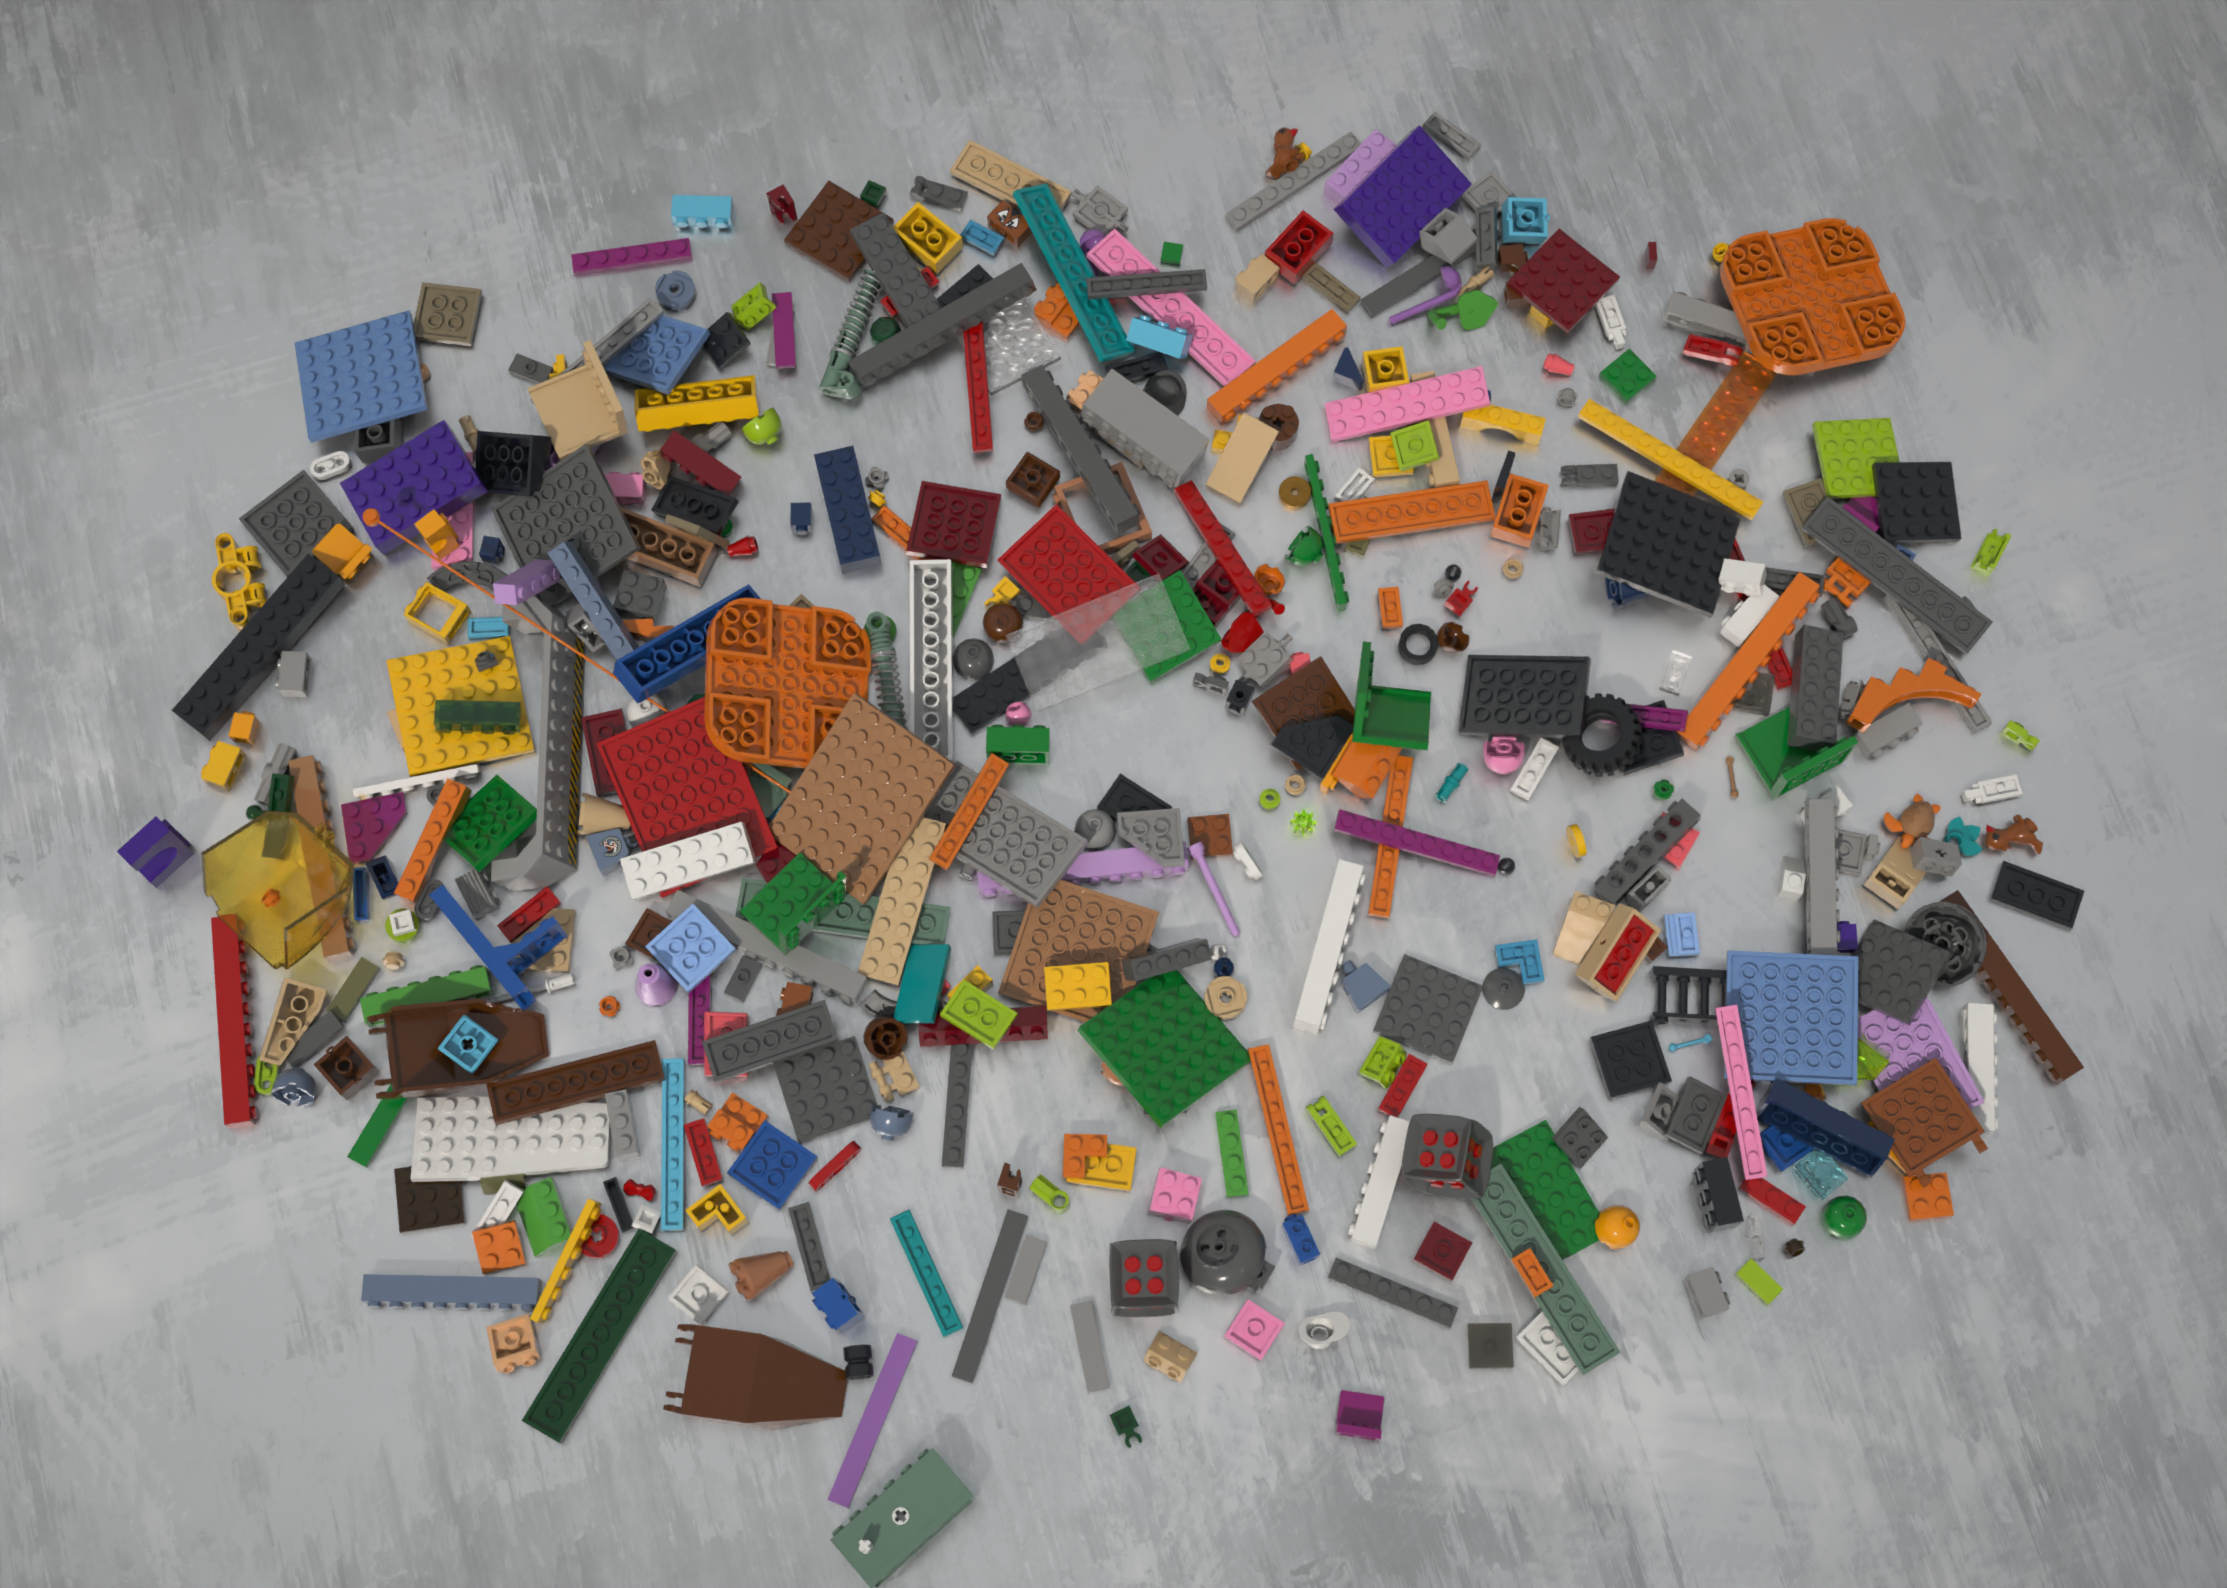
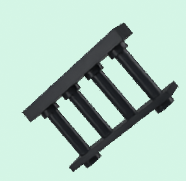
M1652 967L1650 979H1654L1658 983L1657 1012H1652L1649 1016V1021L1652 1020L1656 1024L1661 1025L1668 1024V1022L1718 1025L1716 1015H1709V985L1711 983H1720V986H1722V1007L1726 1006V970ZM1669 980L1677 981L1679 984V1013H1666V983ZM1690 982H1698L1700 985V1014H1688V984Z

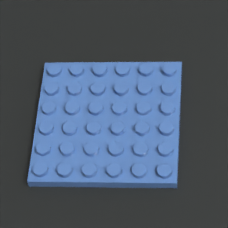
M409 310L295 342L307 433L311 443L428 410L413 318Z
M1728 950L1726 963V1006L1737 1004L1750 1080L1774 1082L1777 1078L1792 1083L1856 1086L1858 956ZM1724 1063V1079H1727Z

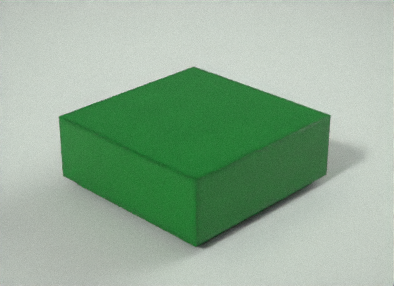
M1164 242L1161 262L1180 265L1183 244Z

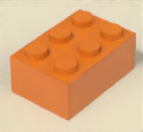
M1510 473L1490 536L1529 548L1549 485Z

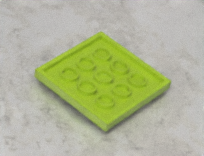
M1891 418L1815 421L1812 424L1826 497L1828 496L1830 499L1876 497L1872 465L1874 463L1900 462Z

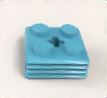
M463 1015L438 1049L473 1074L497 1044L498 1039L472 1019ZM473 1039V1049L468 1048L464 1050L465 1045L463 1041Z

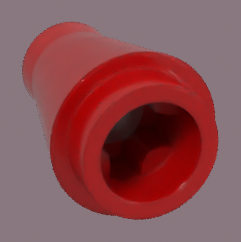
M748 535L730 544L727 551L729 556L733 557L754 555L759 549L756 538Z

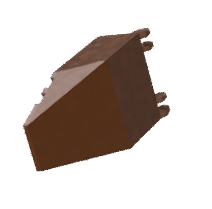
M482 999L393 1006L385 1013L367 1017V1022L371 1023L384 1021L385 1028H372L368 1031L369 1035L386 1033L391 1079L374 1081L375 1086L392 1084V1091L379 1092L376 1094V1099H397L457 1093L494 1082L549 1056L544 1014L529 1010L523 1011L520 1008H511L499 1003L486 1002V1000ZM463 1015L472 1019L498 1039L497 1044L473 1074L438 1049ZM473 1039L463 1041L465 1045L464 1050L468 1048L473 1049Z
M694 1324L678 1325L677 1329L680 1331L694 1332L693 1340L682 1337L675 1338V1343L692 1346L684 1394L666 1391L668 1398L682 1399V1405L678 1407L667 1404L664 1405L663 1410L680 1414L688 1419L767 1430H778L780 1428L842 1417L848 1382L845 1379V1370L787 1341L764 1334Z

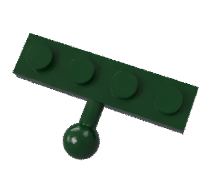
M272 773L268 810H262L258 805H251L246 810V817L250 821L255 822L261 818L266 819L263 857L284 859L294 783L293 775Z

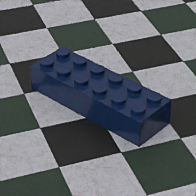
M854 446L814 454L842 574L882 565Z
M1777 1078L1761 1098L1756 1110L1757 1120L1769 1126H1775V1129L1791 1135L1794 1139L1811 1146L1815 1150L1870 1178L1887 1160L1895 1140L1887 1133L1869 1126L1866 1122L1859 1121L1846 1112L1840 1111L1825 1101H1820L1810 1096L1807 1092L1801 1091L1789 1085L1786 1081Z

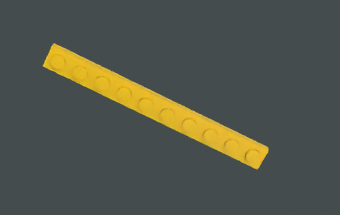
M1588 399L1578 414V418L1751 521L1761 508L1763 501L1593 400Z

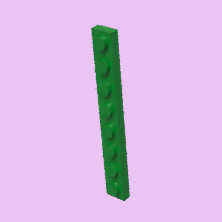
M1313 454L1305 455V470L1311 488V497L1323 542V550L1337 612L1345 611L1346 605L1349 603V595L1347 591H1344L1342 585L1345 584L1343 572H1340L1338 567L1341 565L1339 553L1335 554L1336 539L1335 535H1331L1330 531L1332 520L1331 516L1326 514L1328 502L1327 498L1322 496V491H1324L1323 480L1319 479L1317 474L1320 472L1319 462L1314 460Z

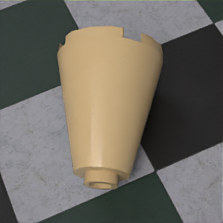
M582 793L581 797H585V802L581 801L579 826H582V831L578 830V835L599 833L617 828L620 830L630 828V822L622 805Z

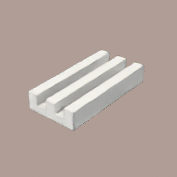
M1359 467L1338 491L1334 499L1340 502L1348 501L1362 483L1369 479L1352 500L1360 499L1374 483L1375 478ZM1362 474L1363 476L1345 497H1342L1355 479Z

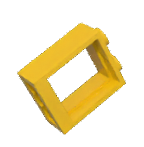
M426 582L424 586L417 590L413 602L406 606L404 617L410 624L449 645L470 615L471 610L464 602ZM431 596L455 608L440 631L417 619Z

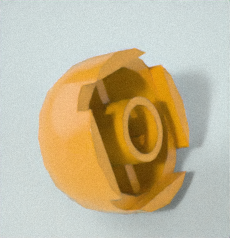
M1612 1205L1599 1212V1217L1595 1221V1231L1602 1243H1606V1245L1610 1246L1608 1247L1610 1249H1622L1634 1243L1639 1235L1640 1222L1637 1215L1630 1208L1624 1205Z

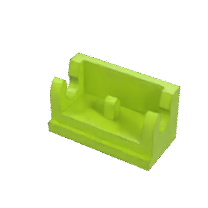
M1993 529L1990 534H1987L1970 567L1988 577L1995 569L2012 536L2008 533L1999 536L1997 534L1998 529Z

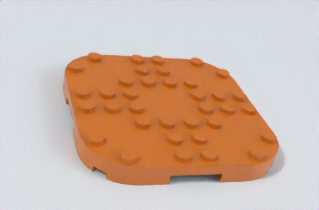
M1826 218L1805 222L1801 228L1769 234L1768 230L1747 234L1737 238L1730 244L1720 265V278L1754 357L1763 366L1779 374L1802 375L1880 358L1895 348L1905 328V315L1896 293L1890 292L1878 265L1880 258L1872 240L1860 227L1857 226L1855 229L1847 225L1846 220Z
M755 598L736 599L721 608L709 624L706 639L704 720L707 734L714 746L724 755L737 761L806 769L852 694L857 693L868 701L871 644L865 629H861L855 622L856 619L848 613L833 608L786 606L773 604L771 600Z

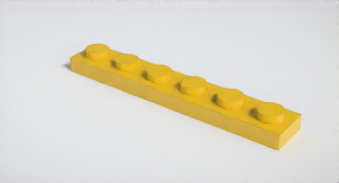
M588 1198L530 1317L531 1320L537 1323H544L545 1320L547 1321L553 1312L552 1306L554 1301H557L563 1291L561 1287L572 1273L571 1266L574 1260L580 1257L582 1252L581 1246L584 1240H587L591 1234L592 1229L590 1227L593 1221L597 1220L600 1216L601 1202Z

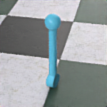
M1706 1034L1700 1039L1680 1044L1671 1043L1669 1050L1676 1051L1677 1048L1701 1042L1710 1043L1712 1037Z

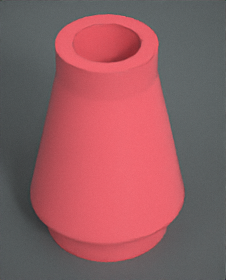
M1548 353L1543 368L1547 369V372L1571 376L1575 365L1555 353Z

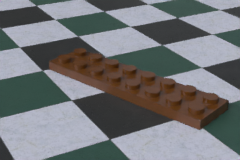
M653 1040L486 1085L495 1125H500L603 1098L605 1093L624 1089L629 1091L665 1081L656 1041Z

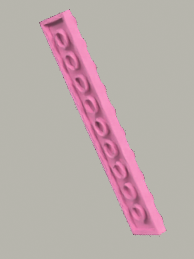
M1116 229L1112 230L1086 255L1106 276L1161 272ZM1183 292L1129 296L1155 322L1158 323V320L1169 323V327L1176 329V326L1187 329V333L1193 335L1188 353L1223 386H1226L1255 365L1256 361Z

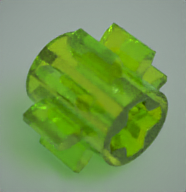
M1305 809L1300 814L1294 812L1296 820H1290V825H1295L1293 833L1299 832L1302 837L1307 832L1312 834L1313 829L1311 826H1316L1317 822L1312 821L1313 813H1305ZM1300 821H1301V822L1307 821V825H1305V824L1300 825L1299 823H1300Z

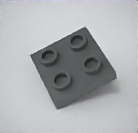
M1579 1107L1551 1139L1577 1168L1581 1169L1607 1140L1608 1136L1585 1109Z

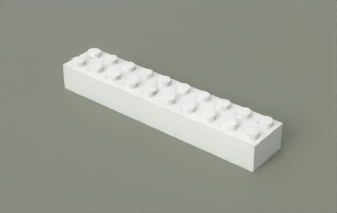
M951 559L910 560V732L954 763Z

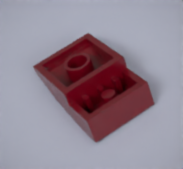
M1217 560L1196 582V586L1192 589L1215 628L1241 598Z

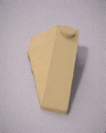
M288 978L282 979L259 1057L260 1061L281 1066L297 1041L321 1010L327 989Z

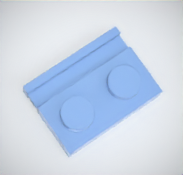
M1695 912L1675 913L1672 915L1664 914L1663 921L1668 957L1699 955Z

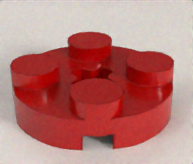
M600 1214L590 1227L592 1231L589 1238L584 1240L581 1246L582 1253L590 1258H605L616 1249L619 1243L620 1232L617 1225L608 1216ZM602 1231V1240L593 1242L594 1237L592 1234Z

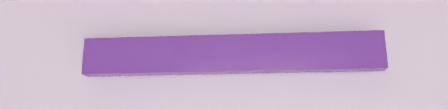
M899 1333L896 1334L828 1497L829 1501L849 1508L918 1341Z

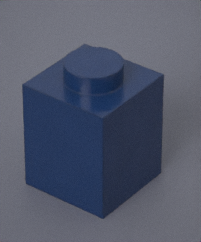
M811 502L791 503L790 526L792 533L797 535L813 533V508Z

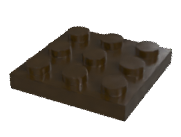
M412 1166L394 1169L399 1232L401 1234L466 1224L462 1181L412 1182Z

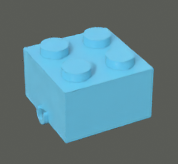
M1508 197L1502 204L1503 243L1542 244L1548 237L1547 223L1550 220V215L1547 214V198Z

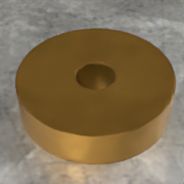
M1297 476L1286 478L1279 487V500L1289 509L1303 508L1308 504L1311 497L1309 483ZM1292 491H1297L1298 494H1297V495H1293L1291 492H1292Z

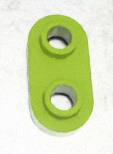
M258 1057L254 1081L255 1089L262 1095H271L272 1086L279 1075L280 1066L272 1064V1066L266 1067L267 1062L260 1061ZM266 1082H270L268 1088H264Z

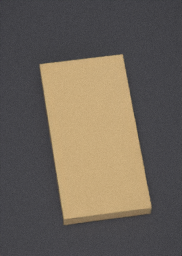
M1243 412L1206 485L1242 503L1280 431Z

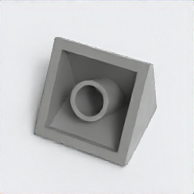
M1659 1082L1653 1089L1637 1127L1665 1140H1669L1663 1134L1679 1096Z

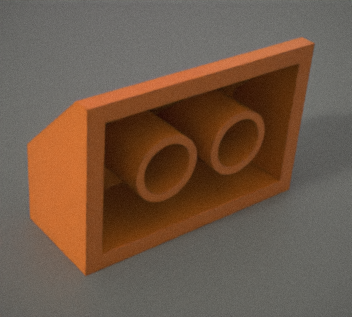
M1351 738L1331 775L1358 798L1373 799L1403 747L1352 742Z

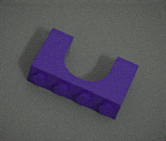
M157 816L117 851L131 867L139 871L155 888L160 886L194 855L190 849L192 844L166 819L161 821Z

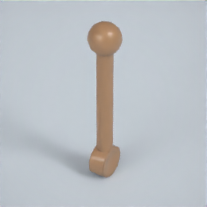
M1728 756L1725 763L1728 765L1732 788L1730 795L1736 798L1739 793L1736 790L1732 766L1734 758Z

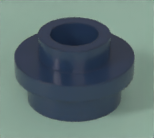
M1220 957L1214 964V973L1217 977L1230 976L1233 973L1234 965L1229 958Z

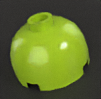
M773 407L764 411L763 415L756 416L741 431L751 443L755 445L767 443L769 446L778 440L777 435L781 432L782 423L777 411Z

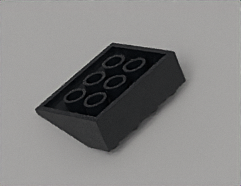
M477 431L475 469L487 488V493L532 497L550 458L551 437Z

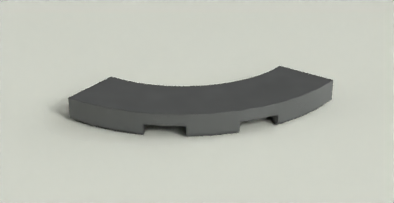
M462 561L448 565L471 581L484 584L493 590V583L508 575L494 566L481 562ZM446 567L439 568L427 577L433 586L442 591L456 584L467 582Z
M874 990L859 1006L876 1018L881 1016L893 1018L897 1001L891 1000ZM940 997L937 1012H941L947 1004L942 997ZM902 1023V1024H903V1025H911V1024H913V1023Z

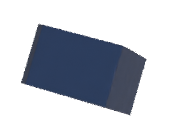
M1346 347L1334 370L1332 381L1359 391L1362 390L1364 381L1349 348Z
M384 855L366 862V866L381 898L384 899L394 895L399 880L390 859Z

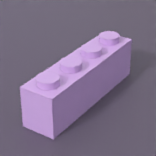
M536 559L493 583L495 603L519 605L560 581L561 574L552 560Z

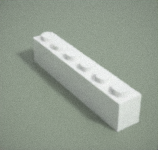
M1967 1003L1962 1007L1963 1063L1984 1100V1104L1971 1109V1111L1985 1131L1981 1135H1990L1998 1127V1117L1995 1116V1108L1998 1105L1995 1087L1997 1086L1998 1077L1997 1074H1994V1066L1997 1064V1053H1994V1045L1997 1043V1033L1994 1032L1997 1012L1994 1011V1004Z
M1391 1115L1388 1121L1383 1120L1380 1132L1384 1134L1382 1140H1377L1374 1153H1377L1375 1162L1370 1161L1367 1173L1371 1174L1369 1182L1364 1181L1361 1193L1365 1195L1363 1201H1358L1354 1214H1357L1358 1217L1356 1223L1351 1222L1348 1234L1352 1235L1350 1242L1375 1249L1402 1166L1409 1121Z

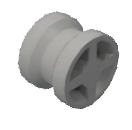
M1735 469L1730 473L1727 480L1745 490L1750 478L1746 471Z

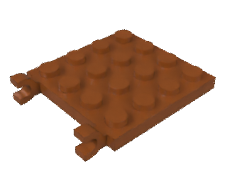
M1936 1058L1861 1102L1876 1128L1895 1139L1891 1151L1908 1177L1915 1174L1923 1188L1931 1184V1181L1923 1171L1924 1168L1970 1141L1973 1142L1979 1154L1988 1149L1980 1137L1981 1134L1985 1133L1984 1129Z

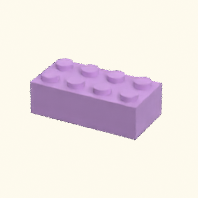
M1375 129L1325 181L1324 194L1339 204L1396 144Z

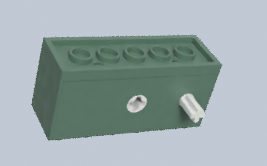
M933 1448L930 1451L925 1449L917 1456L919 1461L913 1466L908 1464L900 1472L902 1475L896 1481L894 1479L890 1480L883 1487L885 1491L881 1495L877 1496L875 1494L866 1502L868 1506L863 1511L858 1509L849 1517L850 1522L845 1527L840 1525L832 1532L834 1537L830 1541L870 1588H878L976 1500L974 1495ZM900 1513L905 1515L906 1520L904 1522L899 1520L898 1515Z

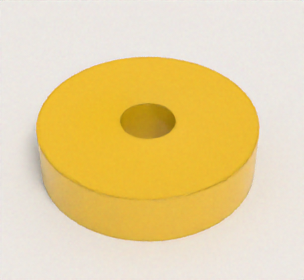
M1577 824L1567 826V838L1576 858L1586 856V844Z

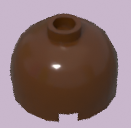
M996 603L988 608L984 614V631L990 639L997 643H1010L1017 639L1023 631V616L1018 608L1010 603Z
M877 1017L870 1021L865 1028L863 1034L864 1045L876 1058L882 1060L894 1059L903 1051L901 1049L904 1043H907L906 1028L901 1022L892 1017Z

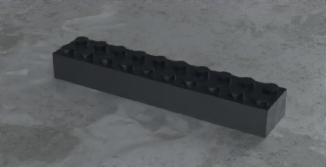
M307 554L171 711L207 740L211 741L234 712L237 711L276 666L278 659L281 658L282 651H289L345 586L344 582L314 557Z

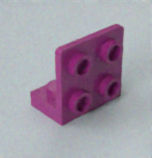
M1873 496L1851 498L1842 507L1875 533L1880 529L1877 502Z
M1341 1390L1335 1435L1379 1441L1382 1434L1381 1422L1384 1397Z

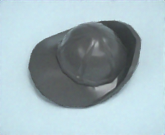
M1161 370L1155 373L1143 388L1145 393L1177 416L1185 406L1186 384L1182 377L1173 370Z

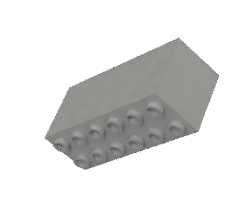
M1112 368L1082 406L1080 419L1086 427H1092L1094 430L1097 429L1098 435L1105 440L1111 439L1115 442L1114 446L1119 451L1123 452L1126 450L1129 452L1134 462L1144 463V466L1147 467L1151 474H1157L1169 487L1176 488L1182 484L1205 454L1210 441L1204 434Z

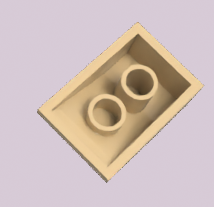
M1575 891L1552 955L1581 965L1613 914L1615 905Z

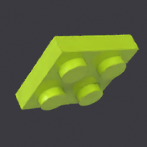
M1429 420L1390 433L1401 472L1440 459Z

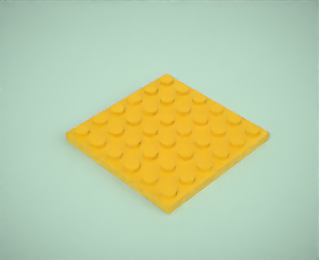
M510 636L386 660L410 777L535 752ZM483 651L494 653L499 665L478 672L475 663L477 655Z

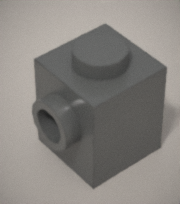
M1265 1261L1261 1273L1247 1288L1253 1292L1257 1290L1262 1292L1275 1270V1266Z

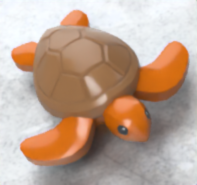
M1919 794L1913 797L1914 804L1902 812L1900 821L1896 820L1888 812L1883 817L1884 824L1889 831L1895 833L1904 832L1900 839L1902 849L1909 848L1915 838L1916 840L1919 837L1928 838L1927 836L1934 827V814H1937L1941 809L1939 805H1931L1929 802L1923 801L1922 796Z

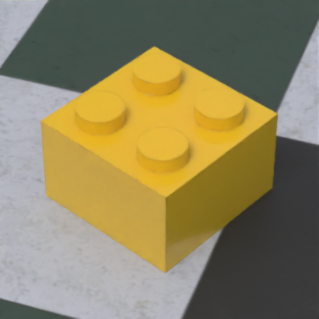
M1403 346L1363 351L1361 363L1367 393L1410 383Z

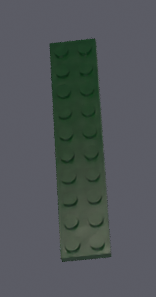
M641 1229L637 1230L522 1419L524 1423L561 1444L677 1252L676 1249Z

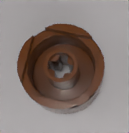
M1273 404L1263 408L1259 420L1280 431L1271 450L1280 451L1287 449L1295 442L1298 434L1299 419L1294 408L1284 404Z

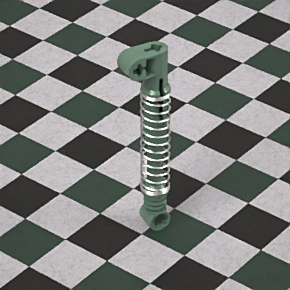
M865 263L862 269L865 274L860 275V278L863 281L857 282L861 288H855L857 294L852 295L855 301L849 302L853 308H847L848 314L844 315L845 321L841 322L843 328L839 329L840 335L836 336L837 342H833L835 347L830 350V361L818 388L828 396L854 399L859 396L862 390L860 383L850 372H847L849 366L848 361L856 357L855 352L858 351V345L861 344L860 338L864 336L863 331L867 329L866 325L869 324V318L872 316L871 311L875 309L874 304L877 303V297L880 296L879 291L882 290L881 284L868 263Z
M879 611L872 612L866 619L872 641L870 659L878 662L872 665L873 668H879V671L874 672L873 675H880V679H876L874 683H881V686L875 690L882 691V694L876 698L883 699L884 701L877 706L881 707L882 712L908 730L904 726L907 720L903 718L905 712L902 710L904 704L901 703L903 696L899 694L902 691L898 687L901 681L896 679L900 674L895 671L898 665L895 664L897 657H895L896 651L892 647L891 635L889 634L891 624L883 613ZM883 620L880 627H874L876 621ZM891 664L896 665V668L892 670ZM893 672H894V673H897V676L894 677V678H893ZM894 680L899 681V683L894 685ZM895 688L900 689V691L896 693Z

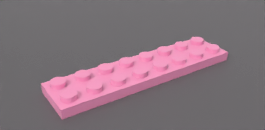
M1482 366L1324 403L1333 443L1491 406Z

